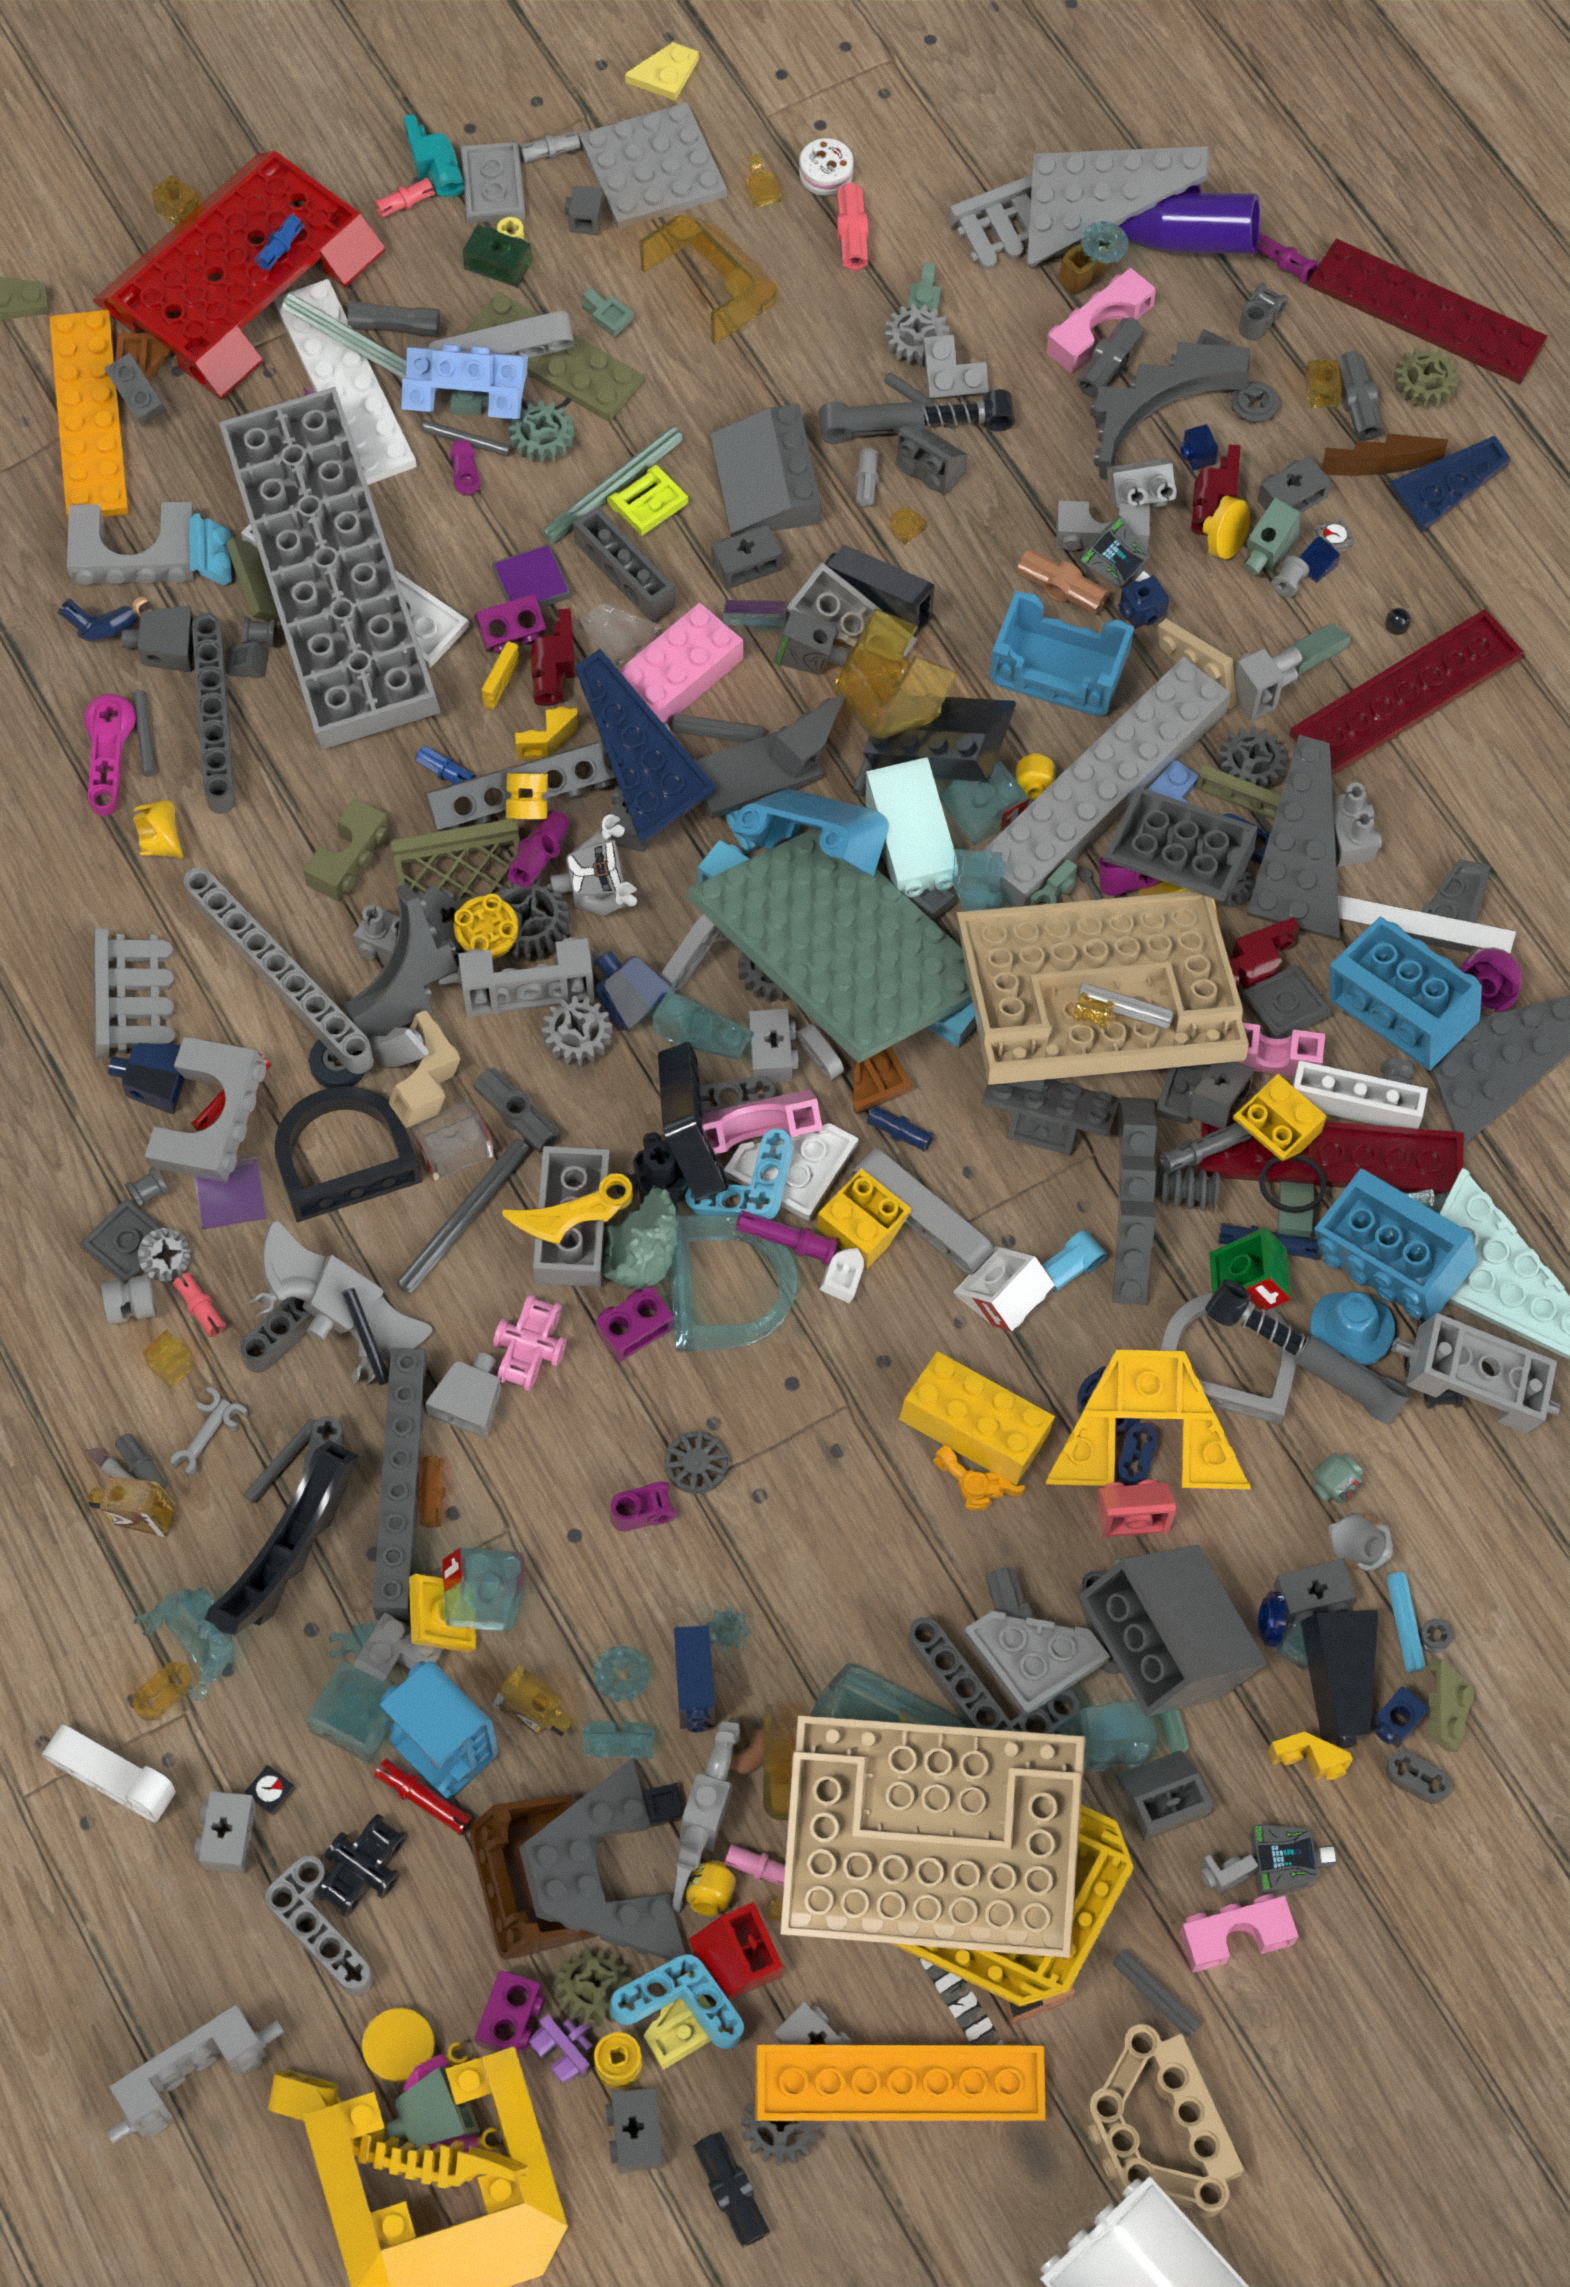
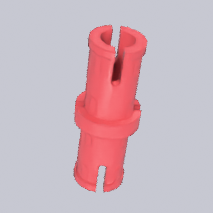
M424 178L406 188L403 186L398 187L395 193L374 201L375 207H379L376 211L383 219L385 216L403 208L406 210L411 209L412 204L435 195L434 190H430L433 186L428 178Z
M190 1272L182 1274L188 1287H185L179 1277L173 1282V1286L188 1304L186 1307L191 1316L197 1317L208 1337L218 1335L211 1323L214 1322L220 1332L226 1328V1323L213 1308V1300L209 1294L202 1292Z

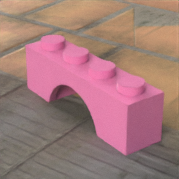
M1131 267L1122 275H1116L1111 280L1109 286L1102 291L1095 292L1087 304L1082 308L1073 310L1065 322L1061 325H1055L1049 331L1046 353L1072 374L1092 358L1095 339L1091 330L1099 323L1107 320H1122V318L1129 317L1138 320L1154 306L1156 288Z
M810 1089L703 1113L704 1129L716 1154L728 1151L730 1147L741 1141L764 1136L772 1129H783L790 1137L823 1130L817 1098Z

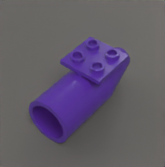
M1201 184L1193 185L1178 195L1173 194L1157 202V205L1137 216L1129 217L1118 226L1114 224L1108 228V231L1115 238L1164 252L1255 254L1260 235V200L1257 193H1203Z

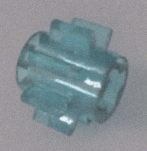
M729 1606L727 1611L722 1613L715 1609V1622H706V1625H709V1632H715L710 1636V1644L718 1642L722 1645L723 1652H726L728 1647L733 1645L740 1649V1636H749V1628L740 1626L745 1621V1614L737 1616L733 1613L732 1606ZM725 1625L727 1628L734 1626V1632L730 1633L728 1630L721 1632V1626Z

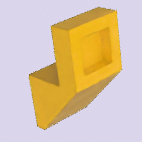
M557 707L546 710L547 731L527 730L515 733L517 759H538L552 755L578 731L577 708Z
M1305 1731L1272 1742L1268 1750L1272 1764L1283 1761L1284 1765H1290L1304 1758L1303 1754H1305L1315 1780L1325 1776L1328 1781L1342 1777L1347 1773L1346 1769L1349 1768L1353 1760L1351 1753Z

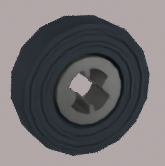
M317 1040L310 1050L308 1062L312 1076L320 1085L326 1088L352 1087L362 1079L365 1073H352L343 1064L335 1066V1055L322 1041ZM356 1051L352 1055H359L363 1051Z

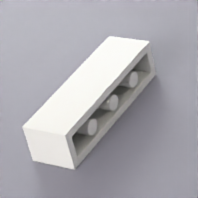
M1304 1061L1298 1062L1292 1084L1297 1091L1324 1114L1379 1126L1416 1129L1419 1128L1423 1117L1428 1088Z

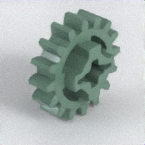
M543 400L539 401L537 407H534L529 402L527 403L528 410L521 409L519 419H510L511 426L508 427L511 446L512 448L517 447V454L519 456L527 453L528 461L530 462L534 457H539L540 463H543L545 457L548 456L552 461H555V454L557 452L565 455V446H572V437H574L571 415L566 416L564 407L555 410L554 402H551L548 407L544 406Z

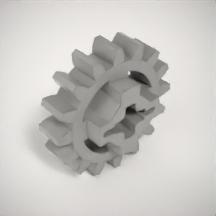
M911 304V310L909 311L903 306L900 307V314L892 313L891 320L886 322L885 343H888V351H896L897 360L903 356L906 357L907 364L909 365L913 359L917 360L919 365H922L923 359H925L923 338L949 335V326H945L946 318H937V309L928 312L927 305H923L921 310H919L915 304Z
M573 996L572 1003L570 1004L561 999V1008L557 1009L551 1006V1017L544 1016L543 1018L545 1028H542V1036L546 1039V1049H553V1057L555 1059L563 1055L567 1065L571 1062V1059H576L578 1066H581L583 1058L586 1057L591 1063L595 1062L594 1053L604 1055V1045L611 1044V1035L609 1034L613 1033L612 1023H608L610 1021L609 1013H601L602 1007L600 1003L595 1004L593 1007L590 1006V998L588 997L585 998L583 1003H578L577 996ZM562 1020H564L563 1024L560 1025V1026H558L559 1023H560ZM597 1035L596 1038L591 1042V1038Z

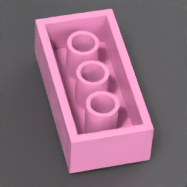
M699 602L619 671L661 722L669 723L673 720L675 714H680L743 660V639Z

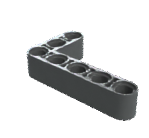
M920 1617L911 1624L908 1635V1646L911 1652L967 1728L1028 1732L1025 1726L1030 1722H1036L1042 1726L1044 1730L1042 1734L1059 1735L1075 1722L1079 1710V1700L1077 1695L1068 1689L1027 1716L1021 1714L1010 1721L935 1620L929 1617ZM926 1631L932 1635L933 1639L930 1642L923 1643L918 1641L915 1635L918 1632ZM939 1659H948L953 1663V1667L949 1670H941L936 1666L935 1662ZM961 1686H967L973 1690L974 1695L969 1698H963L957 1694L956 1689ZM1057 1703H1065L1070 1707L1071 1713L1067 1715L1058 1714L1053 1706ZM981 1714H988L993 1717L995 1722L990 1726H983L977 1721L976 1717Z

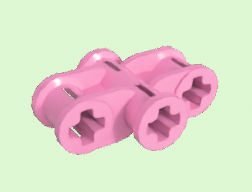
M529 1294L524 1303L517 1326L509 1324L507 1319H501L493 1341V1347L499 1349L501 1346L508 1348L498 1372L500 1383L505 1381L524 1386V1390L530 1392L535 1384L543 1359L551 1361L552 1366L558 1367L563 1357L567 1340L564 1337L559 1339L552 1337L561 1315V1303L556 1302L553 1305L537 1300L535 1295Z

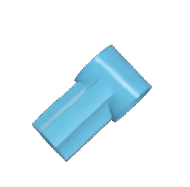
M1084 1229L1075 1234L1065 1244L1064 1249L1045 1262L1042 1267L1055 1284L1051 1289L1057 1292L1083 1272L1088 1274L1095 1270L1105 1261L1108 1254L1092 1235Z

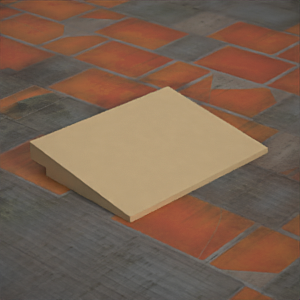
M1191 891L957 912L956 919L988 1085L1246 1061L1249 1043L1242 1022L1243 1008L1211 897ZM1086 983L1172 1010V1022L1167 1029L1081 1003L1078 1001L1079 989L1082 984Z
M798 1716L796 1751L793 1753L781 1934L1070 1958L1086 1737Z

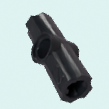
M721 2131L711 2134L694 2144L693 2149L710 2181L708 2186L720 2211L722 2213L725 2212L741 2247L744 2248L769 2235L770 2230L753 2198L755 2193L743 2168L741 2166L738 2167Z

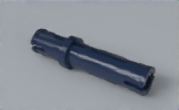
M1221 1223L1218 1243L1229 1244L1258 1231V1226L1251 1225L1250 1228ZM1272 1232L1287 1248L1288 1255L1317 1260L1319 1254L1317 1253V1250H1319L1317 1239Z

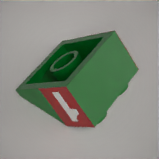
M1267 1227L1209 1252L1212 1296L1224 1279H1228L1240 1284L1251 1295L1250 1301L1252 1304H1255V1308L1258 1310L1264 1309L1266 1311L1291 1300L1287 1248Z

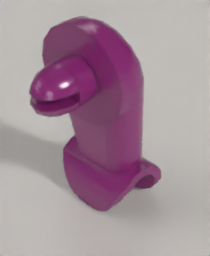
M458 440L453 443L450 451V457L453 460V484L459 494L469 496L479 490L481 480L473 458L475 457L473 447L467 440Z

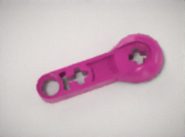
M111 693L94 698L86 706L83 715L85 729L92 741L88 801L93 813L99 816H108L114 813L118 807L123 743L136 721L135 709L129 700L121 695ZM113 714L114 717L111 719V722H106L105 719H108V715ZM108 768L110 772L107 773V784H103L101 773L104 772V769ZM107 794L112 797L107 805L99 806L94 803L99 795Z

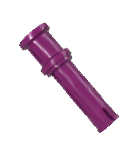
M1260 232L1259 241L1271 248L1268 249L1258 243L1257 252L1276 262L1280 271H1288L1298 277L1300 283L1306 284L1317 269L1318 261L1315 259L1309 260L1297 253V248L1290 246L1286 248ZM1295 263L1301 265L1302 267L1299 268L1298 266L1295 265Z
M745 1210L740 1211L736 1221L735 1230L781 1244L793 1249L797 1256L801 1257L805 1254L822 1260V1264L827 1266L833 1257L837 1245V1238L833 1236L828 1239L811 1233L809 1228L805 1227L798 1230L746 1212Z

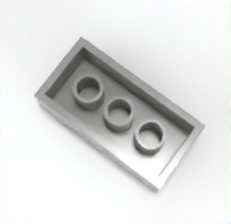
M543 1146L538 1209L562 1204L599 1191L600 1182L604 1177L610 1175V1151L608 1149ZM590 1220L578 1223L565 1233L560 1244L535 1238L533 1262L535 1284L601 1287L605 1245L604 1227H606V1222Z

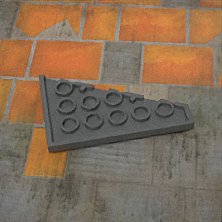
M1570 995L1480 1017V1021L1430 1070L1452 1131L1464 1132V1147L1482 1130L1484 1131L1488 1128L1492 1121L1513 1106L1532 1086L1537 1085L1547 1073L1553 1071L1570 1054Z

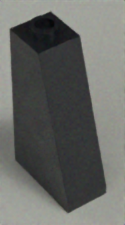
M846 545L837 553L833 552L826 560V566L914 637L932 619L935 585L931 582Z
M1377 1610L1316 1613L1301 1620L1300 1623L1321 1739L1330 1744L1336 1743V1746L1341 1749L1358 1745L1357 1740L1370 1735L1378 1612Z

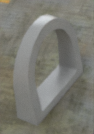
M1212 1293L1192 1299L1174 1314L1166 1328L1160 1351H1176L1178 1341L1184 1330L1194 1320L1207 1314L1205 1306L1211 1299ZM1271 1308L1265 1311V1314L1269 1317H1277L1279 1323L1288 1326L1274 1309ZM1276 1344L1279 1354V1369L1271 1399L1210 1382L1199 1381L1212 1407L1280 1425L1284 1417L1296 1369L1294 1355L1287 1350L1283 1352V1348Z

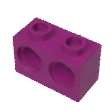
M535 594L477 611L474 615L485 652L493 650L494 654L501 653L508 641L511 643L523 641L524 645L534 643L535 639L541 637L540 635L546 631ZM521 614L531 616L534 621L533 627H521L517 620L518 616ZM492 623L500 624L504 628V636L499 638L493 637L488 631V626Z
M651 1285L645 1290H635L626 1298L624 1303L616 1308L611 1306L603 1310L599 1314L598 1319L595 1320L596 1333L616 1361L620 1363L673 1330L674 1316ZM644 1309H651L655 1314L651 1317H642L639 1315V1312ZM617 1326L627 1329L622 1335H615L611 1332Z
M499 1970L474 2037L476 2046L493 2052L515 2046L517 2056L520 2050L526 2052L529 2046L528 2041L533 2034V2031L528 2029L532 2017H539L545 2002V1996L541 1995L540 1983ZM522 1991L528 1995L527 2001L521 2006L511 2005L508 2002V1998L513 1992ZM503 2025L512 2026L515 2029V2034L510 2040L501 2041L495 2036L498 2028Z

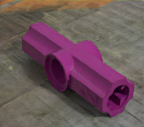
M555 810L548 811L547 819H541L531 835L519 842L518 854L508 867L509 873L507 876L513 884L521 885L523 888L532 885L548 860L559 855L560 842L569 831L568 824L570 823L564 813H558Z

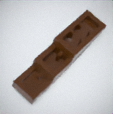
M1387 433L1385 443L1356 440L1354 450L1326 447L1321 470L1326 475L1339 476L1383 475L1414 470L1444 458L1448 439Z

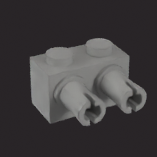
M1167 458L1107 467L1110 503L1116 508H1119V503L1133 506L1149 503L1151 507L1167 505V500L1176 499L1177 490L1174 483L1173 463Z
M1295 646L1273 657L1269 656L1265 649H1262L1256 653L1249 652L1239 659L1235 672L1237 703L1250 722L1277 709L1282 687L1297 681L1298 672L1295 666L1301 664L1302 656Z
M1360 783L1350 784L1347 787L1346 794L1332 796L1335 854L1338 867L1375 861L1378 848L1382 846L1380 831L1378 829L1375 830L1373 826V806L1371 802L1367 803L1365 798L1366 792H1364L1365 787Z
M368 905L363 909V920L353 935L356 950L367 959L373 960L375 958L386 963L395 946L400 917L380 907H376V905Z

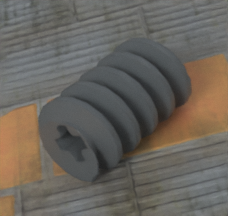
M1160 1166L1156 1170L1154 1199L1157 1194H1160L1161 1203L1166 1204L1170 1196H1173L1176 1207H1179L1182 1200L1186 1199L1188 1209H1192L1196 1201H1199L1200 1209L1203 1212L1211 1203L1213 1211H1215L1220 1186L1219 1172H1214L1210 1180H1208L1206 1170L1201 1169L1198 1176L1194 1177L1193 1167H1188L1184 1175H1181L1180 1168L1167 1174Z

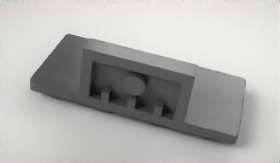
M1045 1079L1042 1092L1009 1086L1004 1083L987 1084L982 1104L1013 1112L1007 1139L1070 1155L1077 1129L1106 1137L1109 1136L1120 1099L1111 1096L1107 1092H1095L1080 1088L1073 1083H1061Z

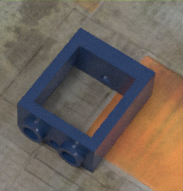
M709 1625L674 1628L680 1729L687 1728L688 1732L693 1733L704 1732L708 1730V1727H715Z

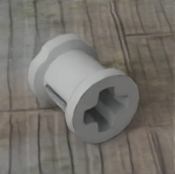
M1286 557L1283 561V569L1271 582L1272 588L1282 596H1295L1300 580L1309 573L1308 565L1298 557Z

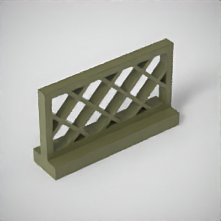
M507 819L396 839L390 842L399 886L407 882L411 885L410 887L413 891L416 888L425 894L428 889L419 883L427 871H430L442 879L436 887L440 890L448 883L461 891L456 897V902L463 905L470 899L479 897L469 890L478 877L492 885L486 895L493 894L496 889L500 891V883L508 874V867L518 854L517 850L520 840L516 819ZM514 844L515 855L509 863L494 855L500 846ZM477 850L486 856L477 869L463 861L470 851ZM447 856L455 862L446 875L432 867L438 857ZM490 859L505 868L496 881L482 873ZM416 862L424 868L416 879L412 880L403 874L401 864ZM459 865L473 873L464 887L450 878Z

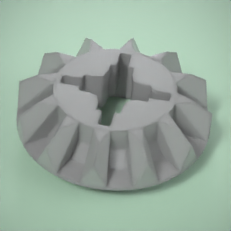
M160 1228L149 1232L142 1239L138 1249V1261L146 1275L149 1274L150 1278L158 1281H172L184 1274L187 1266L191 1263V1248L185 1236L174 1229ZM163 1245L166 1246L167 1250L177 1251V1254L169 1257L168 1265L165 1264L164 1259L152 1258V1256L162 1252Z

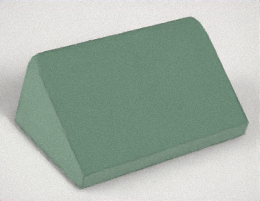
M1330 623L1283 649L1281 652L1293 646L1299 650L1302 661L1300 665L1295 666L1299 676L1347 649L1351 637L1348 633Z

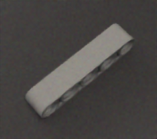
M553 312L437 340L430 343L428 348L442 349V344L461 345L460 350L471 351V346L489 347V353L526 355L528 358L568 349L574 345L569 314L567 312Z
M873 1149L852 1170L851 1174L853 1177L862 1168L912 1208L904 1223L964 1273L971 1275L993 1253L994 1248L983 1234L881 1150Z

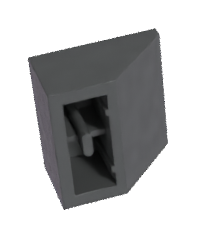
M920 424L902 426L898 430L896 465L905 474L913 475L924 482L929 489L937 490L946 495L966 472L968 454Z
M1182 1751L1174 1752L1116 1775L1144 1841L1207 1817L1213 1807L1199 1772Z

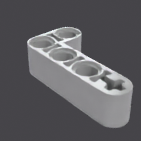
M303 1856L269 1886L265 1895L266 1903L272 1915L347 1994L355 1997L362 1996L372 1987L373 1977L371 1970L358 1952L310 1903L316 1898L320 1886L327 1878V1873L324 1865L318 1858ZM308 1869L318 1870L319 1875L315 1881L307 1883L301 1880L304 1871ZM284 1893L292 1895V1901L288 1906L280 1908L274 1905L275 1899L279 1895ZM310 1918L317 1922L316 1927L311 1932L302 1933L298 1930L299 1924L305 1919ZM327 1945H339L341 1949L336 1957L329 1959L322 1956L323 1949ZM346 1963H348L354 1973L361 1974V1981L350 1980L344 1968Z

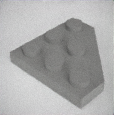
M991 1611L966 1627L963 1635L1024 1716H1027L1109 1662L1110 1655L1090 1629L1076 1626L1075 1629L1056 1626L1054 1622L1028 1617L1024 1620L1008 1617L1006 1613Z

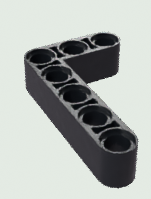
M689 1041L659 1051L658 1066L662 1126L678 1165L696 1200L729 1189L725 1172L703 1125L699 1065L695 1051Z

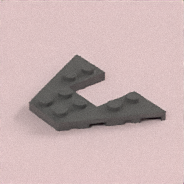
M633 1759L625 1763L525 1842L519 1850L536 1917L550 1922H560L565 1927L578 1932L581 1929L599 1935L603 1941L623 1948L630 1946L636 1949L638 1953L646 1956L652 1954L671 1961L685 1955L669 1894L606 1903L589 1839L645 1831L651 1826Z

